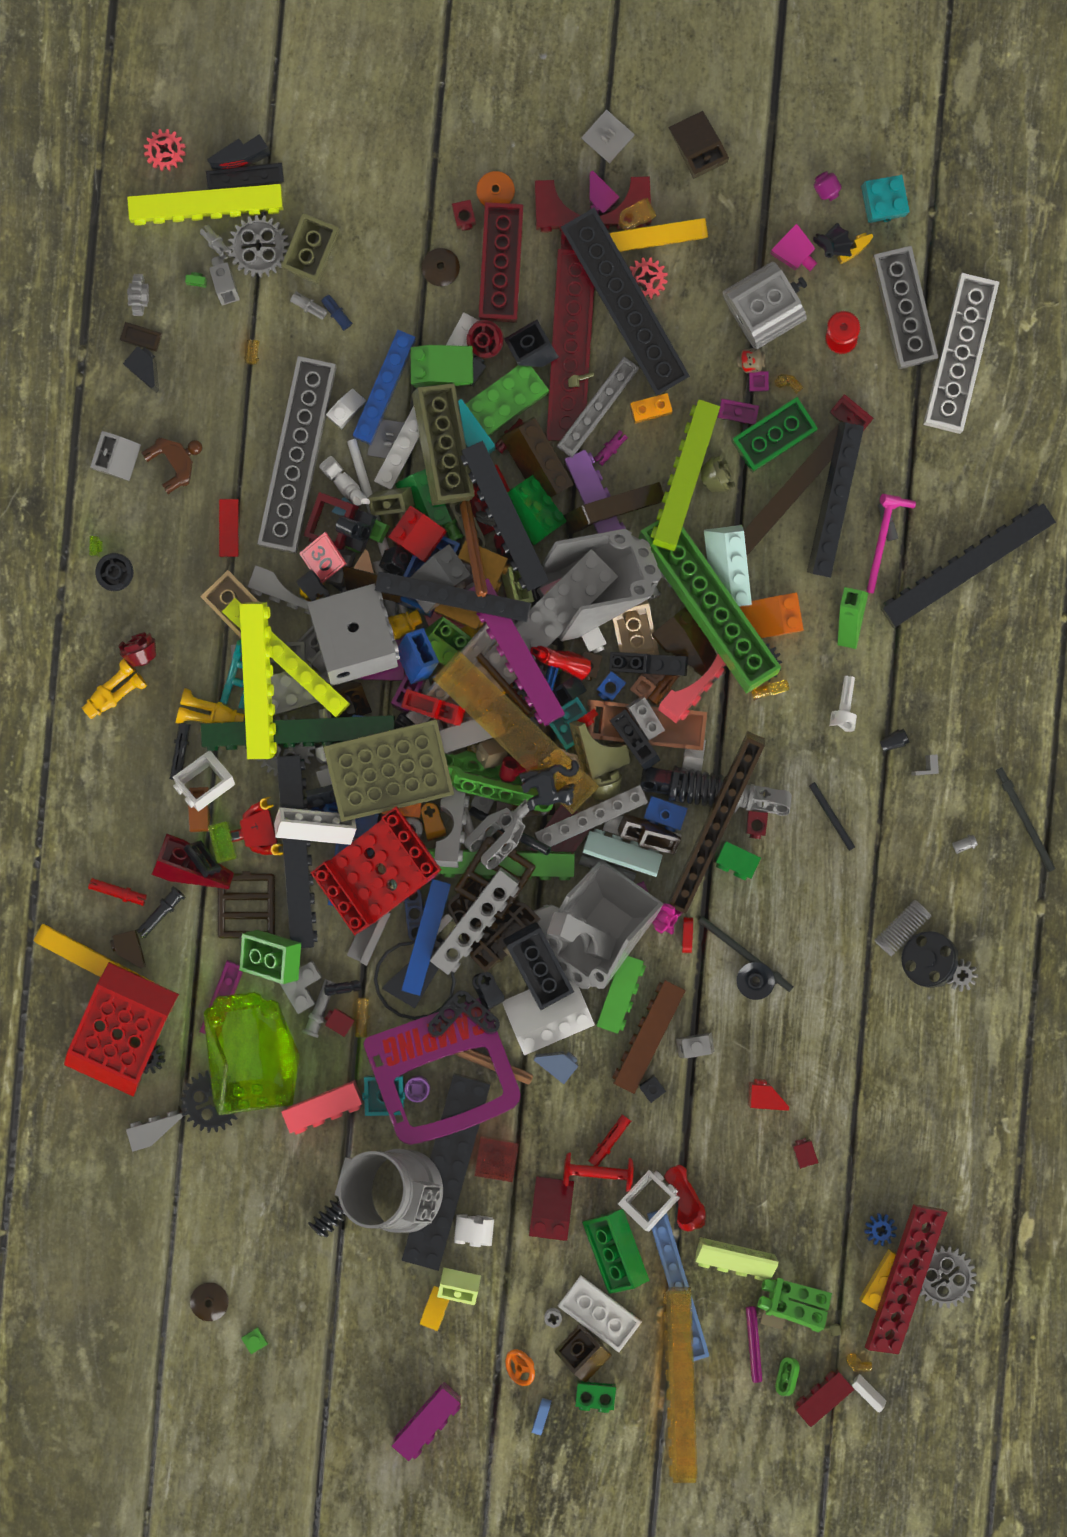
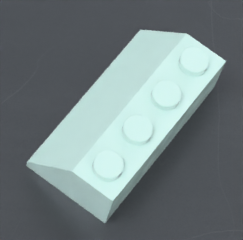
M742 525L704 530L707 562L738 606L752 605L745 536Z
M594 828L593 832L589 831L582 853L645 874L657 876L663 856L659 854V851L641 848L638 842L632 840L630 844L623 842V838L614 834L612 838L605 836V831Z

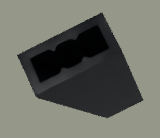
M442 938L435 940L434 947L438 949L444 940ZM431 962L428 965L420 996L401 991L408 964L394 975L382 989L411 1007L416 1008L439 969Z

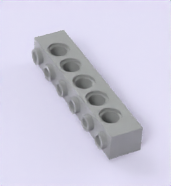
M639 785L534 834L537 840L551 847L648 803Z
M500 868L431 957L430 962L447 975L451 971L455 973L461 965L459 960L463 956L467 957L473 949L470 947L473 942L476 941L478 943L485 934L482 932L486 926L490 927L496 920L494 915L497 911L502 912L507 906V898L509 896L513 897L517 893L519 881L503 868ZM502 888L505 894L499 897L494 893V890ZM490 903L493 906V910L487 912L483 909L482 905ZM478 918L481 921V925L475 927L471 924V920ZM466 933L469 935L470 940L463 942L460 940L459 935ZM448 949H456L458 955L451 957L448 954Z

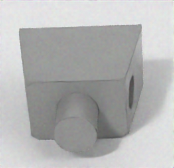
M220 256L212 258L213 267H210L209 270L221 305L239 301L240 298L228 263H224Z
M712 1032L676 1038L679 1058H692L715 1052Z

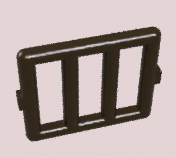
M490 836L486 837L455 886L457 893L473 903L478 896L465 889L464 886L469 878L484 887L490 882L474 872L481 862L482 855L497 841ZM515 849L507 856L526 868L521 877L516 876L501 865L492 869L498 872L500 868H503L519 881L517 893L513 897L509 896L506 900L508 904L502 912L497 911L494 915L499 919L505 917L536 868L535 864L517 854ZM496 888L494 893L500 897L505 894V891L501 888ZM489 903L482 905L483 909L487 912L493 910V906Z
M250 871L234 873L232 881H267V893H225V889L218 888V937L221 939H242V933L250 932L225 931V919H267V931L263 932L275 935V875L272 873H250ZM225 900H267V912H225Z

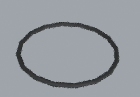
M415 941L398 943L385 951L376 965L374 975L376 993L384 1006L397 1016L411 1020H417L428 1015L414 1017L401 1014L390 1007L380 994L377 978L380 965L390 952L400 946L412 945ZM450 972L452 978V986L449 997L444 1002L442 1007L435 1010L431 1014L439 1012L453 997L456 984L454 972Z

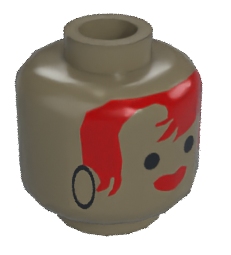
M744 348L741 351V356H737L738 367H742L744 373L761 372L762 368L766 365L765 353L761 352L760 348L757 350L755 348Z

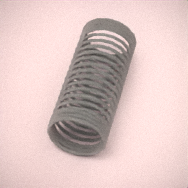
M917 900L912 901L910 906H907L905 911H902L900 916H897L898 919L895 918V921L890 923L891 926L885 928L881 936L878 935L874 939L891 957L895 954L892 948L897 952L893 945L900 949L895 942L902 947L895 937L902 944H905L895 932L907 942L897 930L909 939L901 929L910 937L912 935L905 928L912 934L914 932L909 927L915 932L917 931L909 922L919 930L910 918L921 927L911 915L922 925L924 923L914 913L924 922H926L924 918L929 920L932 917Z

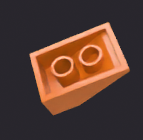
M797 593L751 601L752 605L739 606L761 639L804 631Z

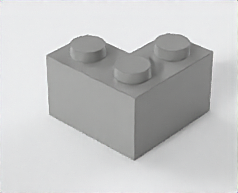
M313 961L299 968V978L297 981L286 984L279 983L298 1014L316 1004L307 986L322 978V975Z

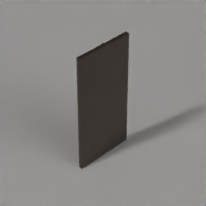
M347 566L342 567L346 590H354L371 584L376 586L378 574ZM381 592L383 599L401 603V596Z

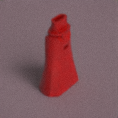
M544 646L531 647L530 653L540 662L548 666L560 668L581 680L587 677L591 671V661L573 651H557Z

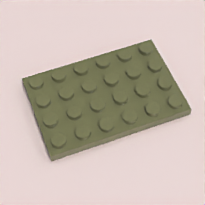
M437 719L323 746L341 822L389 811L396 806L402 808L454 795Z

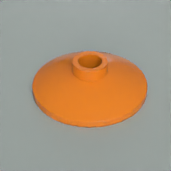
M499 171L489 172L479 180L477 196L484 206L485 202L510 204L515 194L514 184L505 173ZM498 186L499 191L493 192L492 188Z

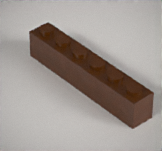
M665 979L663 983H658L655 989L657 995L654 1000L650 999L646 1007L649 1011L646 1017H641L638 1023L640 1029L637 1034L634 1033L629 1041L631 1047L629 1051H624L620 1060L623 1062L620 1069L616 1068L613 1073V1084L635 1094L686 991L685 989Z

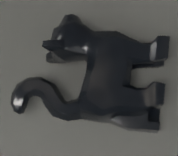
M576 760L571 761V769L558 764L549 768L529 770L519 774L523 783L521 786L524 793L529 792L530 788L536 787L538 795L528 799L529 811L534 810L537 805H552L557 802L565 803L566 805L573 803L574 783L565 785L558 790L556 789L554 774L559 772L567 777L576 775L579 771V765Z

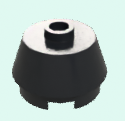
M110 553L103 556L95 569L98 583L109 591H120L126 588L131 583L134 574L130 560L119 553Z

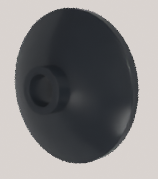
M750 962L739 970L736 982L743 996L752 1000H760L772 992L775 985V977L772 970L766 964ZM753 977H759L760 981L755 983Z

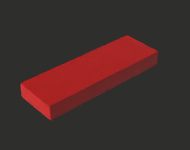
M219 499V557H239V499Z

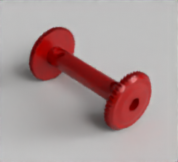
M843 310V312L834 313L829 318L825 341L831 351L840 355L847 354L855 349L854 347L858 343L859 330H861L860 322L855 314L849 311L844 312Z
M571 1153L566 1154L563 1170V1184L565 1186H568L569 1175L626 1180V1192L631 1190L634 1172L633 1160L631 1158H628L627 1169L570 1164Z

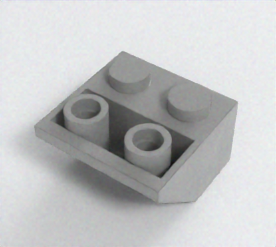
M102 431L90 468L130 481L141 444Z

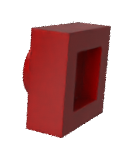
M592 709L577 721L585 723L587 728L594 723L593 718L599 714L595 709Z

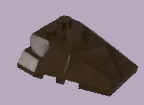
M474 880L469 881L464 886L465 889L477 896L485 888ZM459 893L447 903V907L456 925L473 904L472 901ZM515 900L503 919L495 917L496 920L493 924L483 929L482 932L485 934L478 943L474 941L470 946L473 948L469 953L471 958L485 973L508 956L503 950L505 944L502 939L535 921L538 923L541 920L527 904ZM473 918L471 924L478 927L481 925V921L478 918ZM461 934L464 942L470 940L468 934Z

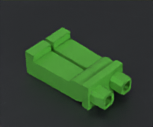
M782 1278L763 1280L761 1288L764 1291L770 1292L769 1298L761 1296L757 1307L765 1310L766 1315L787 1319L809 1327L815 1332L824 1330L828 1314L826 1311L829 1310L832 1293L783 1281L784 1279Z

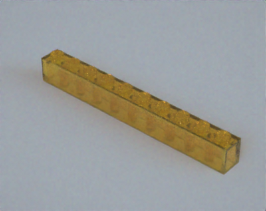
M668 1287L667 1293L663 1294V1303L667 1305V1312H664V1324H668V1331H665V1343H668V1350L665 1351V1361L669 1362V1370H666V1381H670V1389H667V1400H670V1408H667V1418L671 1420V1427H668V1439H672V1446H669V1458H672V1465L669 1466V1476L673 1477V1483H696L698 1471L691 1287Z

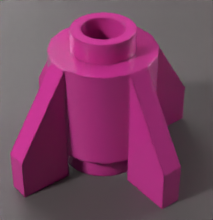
M663 903L658 915L652 922L655 930L661 934L666 931L672 935L678 916L683 912L676 910L670 904Z

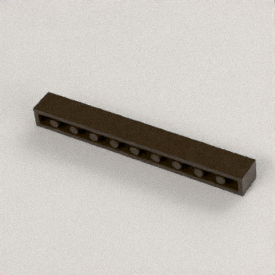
M747 731L669 898V904L675 907L676 910L687 913L765 747V738Z

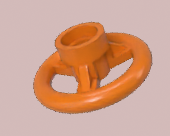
M518 1349L508 1352L505 1366L510 1378L518 1385H530L535 1377L533 1360L526 1353ZM511 1359H512V1361H513L514 1364H515V1369H516V1372H515V1373L513 1372V1369H512V1366H511ZM528 1372V1379L521 1380V1375Z

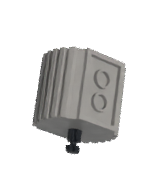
M773 261L722 292L729 310L752 347L756 350L807 319L806 312L796 294L800 291L799 287L803 289L807 287L806 281L800 277L797 284L794 281L789 283L782 269Z

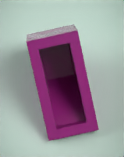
M592 170L589 175L590 209L595 208L598 214L605 215L619 201L620 197Z

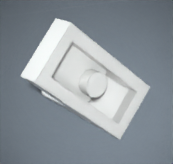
M704 740L703 750L685 749L682 768H686L688 771L693 769L695 772L702 770L706 740Z

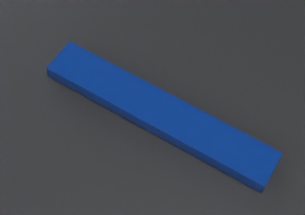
M432 879L401 991L418 996L421 994L451 884Z

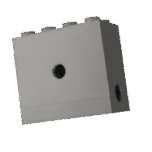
M375 584L307 603L331 686L398 667L397 660L400 659L398 646L394 640L391 624H389L382 594L375 591Z

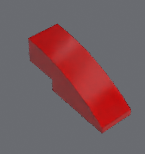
M410 689L406 690L401 705L402 708L457 726L461 725L466 709L465 707Z

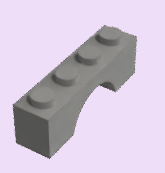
M453 788L454 795L441 798V811L450 816L454 826L452 832L445 839L436 842L434 860L441 867L458 868L459 862L463 861V850H460L461 843L464 844L465 832H462L463 825H467V814L464 813L465 807H469V796H466L465 792L457 791Z
M563 910L562 913H553L547 934L568 942H573L578 935H581L585 953L598 959L610 961L617 939L610 936L609 931L598 930L597 925L592 923L586 924L585 919L580 917L574 918V914L569 911Z

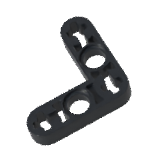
M461 990L455 993L428 1025L429 1034L432 1037L438 1038L449 1029L462 1013L487 1034L496 1033L500 1022L496 1016L468 992ZM458 996H465V1002L467 1004L473 1002V1004L469 1007L468 1011L465 1010V1008H467L466 1004H464L463 1002L461 1004L458 1003ZM477 1007L482 1011V1015L480 1017H473L471 1010ZM447 1009L453 1010L455 1013L454 1018H445L444 1011ZM485 1014L488 1015V1016L486 1017V1020H487L488 1022H492V1021L495 1022V1024H494L495 1029L492 1028V1027H491L490 1029H488V1028H487V1025H488V1024H487V1022H485L484 1020H483V1023H480V1022H479V1021H481V1020L483 1019V1017H484ZM441 1017L443 1022H445L440 1027L441 1032H433L432 1025L437 1026L441 1021L438 1018Z

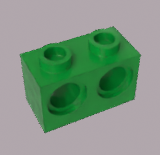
M577 1380L575 1407H579V1410L590 1411V1408L598 1409V1412L609 1413L610 1410H614L616 1384L589 1381L585 1383ZM583 1392L591 1394V1398L588 1401L581 1399L580 1396ZM608 1394L611 1398L608 1402L603 1403L600 1401V1396Z

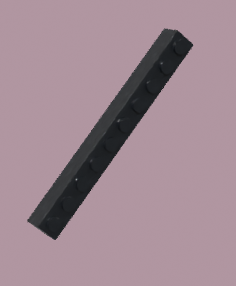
M1037 503L1027 509L1029 513L1022 516L1020 513L1011 519L1013 522L1011 525L1006 526L1004 524L995 530L997 534L990 537L988 534L979 540L981 544L977 547L971 545L963 551L965 555L960 558L957 555L947 561L949 565L945 568L939 566L931 571L933 575L928 579L924 576L915 582L917 586L910 589L907 587L899 592L901 596L896 600L892 597L883 603L885 607L881 610L892 627H897L1056 523L1045 504L1043 503L1040 506Z
M301 754L277 756L280 807L307 809L308 801L303 793V790L307 789L306 778H302V770H305V759H301ZM283 838L290 940L301 943V948H312L315 945L314 942H318L317 931L313 930V923H316V912H312V904H315V894L311 893L310 885H314L312 874H309V866H312V855H308L307 848L311 847V841Z

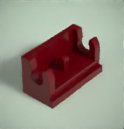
M845 394L829 412L839 421L842 420L843 422L864 426L863 431L874 419Z

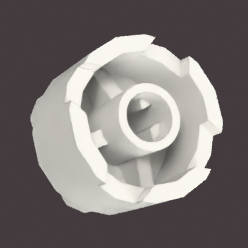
M458 1214L456 1217L454 1243L465 1244V1242L470 1243L469 1246L481 1247V1245L492 1246L494 1219L481 1215L468 1216V1214Z

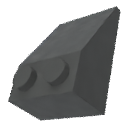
M450 545L433 555L410 577L462 589L474 581ZM416 600L426 614L440 605Z

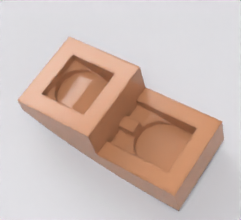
M641 674L630 690L637 696H643L647 699L658 685V681H661L665 675Z

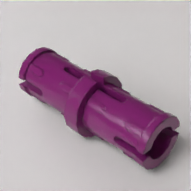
M620 430L609 442L604 444L605 447L594 457V460L598 462L603 456L602 460L598 463L602 467L612 454L615 455L617 453V449L624 441L628 439L624 434L618 440L623 434Z

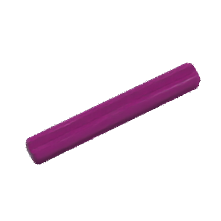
M755 1306L746 1307L751 1376L752 1382L759 1383L762 1382L757 1311Z

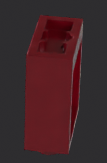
M319 492L304 536L309 537V542H313L319 537L314 532L325 503L346 510L344 516L355 519L359 506ZM338 533L336 541L332 542L336 548L344 550L348 536Z

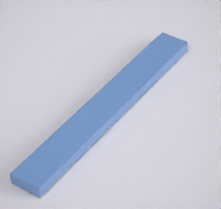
M659 1210L647 1213L649 1221ZM666 1213L652 1228V1232L691 1362L709 1357V1352Z

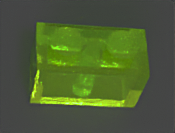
M229 821L208 826L217 863L237 859L238 856L231 836Z

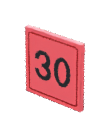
M326 532L299 553L308 568L312 569L319 577L322 584L347 564Z

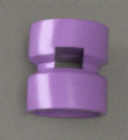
M418 1075L411 1077L405 1085V1095L412 1102H422L430 1092L428 1080Z

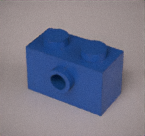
M651 796L644 818L656 825L658 823L663 824L665 829L676 832V829L681 830L688 808Z

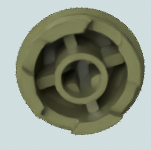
M722 455L713 456L701 467V480L711 493L728 492L729 489L735 487V482L730 481L731 469L726 460L722 462Z
M617 769L595 779L585 777L586 781L584 784L594 799L607 800L620 793L622 775Z

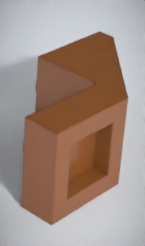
M209 787L189 788V791L198 799L209 791ZM188 805L190 832L209 831L210 812L208 805L199 812L194 806L191 808Z

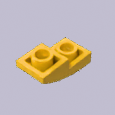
M862 233L856 236V240L853 241L854 249H850L852 256L838 255L839 263H845L862 252L873 239V234L867 235V233Z
M436 1286L432 1289L420 1325L438 1331L450 1300L437 1297L439 1287Z

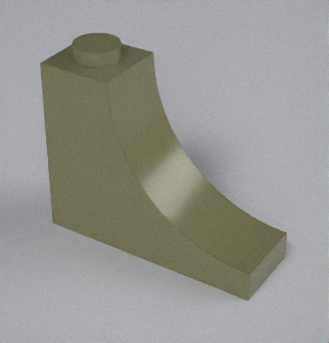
M576 720L569 723L584 777L595 779L631 762L629 757L630 751L626 744L619 742L600 744L589 734L585 723Z

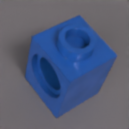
M611 671L597 688V691H599L598 696L604 701H608V699L613 701L626 682ZM609 682L616 686V690L613 693H608L605 690V685Z

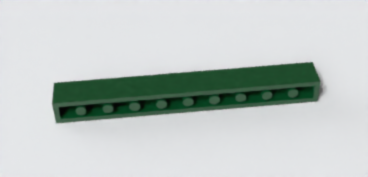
M395 716L273 720V723L276 724L274 742L277 745L284 744V748H294L295 744H303V747H314V743H322V746L334 744V742H343L395 729ZM245 722L201 724L202 747L207 748V751H218V747H226V750H238V746H245V749H247Z

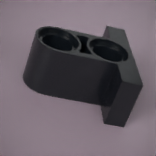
M359 509L355 519L341 516L336 523V531L348 536L345 546L364 553L377 516Z

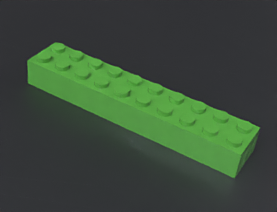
M659 520L641 530L638 539H644L649 542L658 568L747 694L776 676L781 666L684 527H682L675 551L652 545L654 538L651 537L654 526L658 527Z

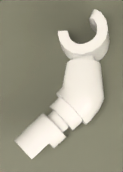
M332 456L320 464L319 468L331 481L335 479L334 484L345 498L350 499L357 506L362 503L370 504L369 499L360 491L359 485L347 473H342L344 469Z

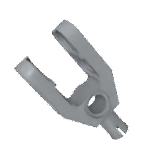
M526 799L514 811L505 808L487 816L466 838L464 842L465 847L470 852H475L481 847L486 837H491L501 828L505 831L481 857V863L490 870L497 867L518 845L525 828L522 818L529 812Z

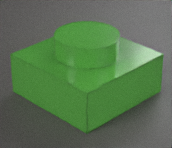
M191 272V275L186 274L185 283L190 286L206 287L207 279L201 273Z
M258 1327L241 1337L250 1354L268 1344Z

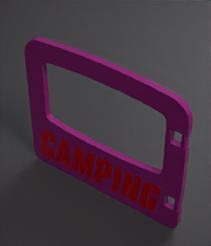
M470 1002V1004L464 1003L467 1005L466 1011H468L473 1002ZM475 1007L471 1010V1015L473 1017H480L482 1011ZM447 1009L444 1011V1016L447 1019H452L455 1013L453 1010ZM437 1012L369 1036L364 1040L363 1045L393 1128L400 1141L405 1144L414 1145L447 1136L492 1119L513 1109L518 1104L520 1090L498 1031L494 1034H487L462 1013L441 1037L435 1038L429 1034L428 1025L439 1013ZM485 1014L483 1019L479 1022L483 1023L484 1020L488 1024V1029H490L491 1027L495 1029L494 1021L488 1022L486 1020V1017L488 1015ZM441 1017L438 1018L441 1021L437 1026L432 1025L433 1032H441L440 1027L445 1023ZM485 1047L490 1055L503 1094L486 1104L464 1113L430 1124L412 1127L407 1120L394 1084V1079L435 1060L470 1049ZM379 1055L382 1066L376 1067L373 1057ZM400 1111L403 1119L399 1123H397L394 1113Z

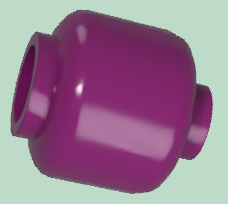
M828 171L818 175L813 184L820 199H829V201L836 199L839 196L838 192L842 188L836 175L828 173Z

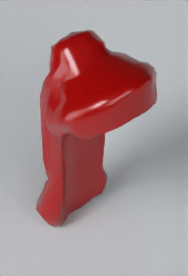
M682 1165L669 1168L664 1178L668 1184H671L678 1190L677 1195L680 1199L678 1200L677 1223L679 1228L684 1231L702 1228L705 1225L706 1219L705 1207L687 1180V1169Z

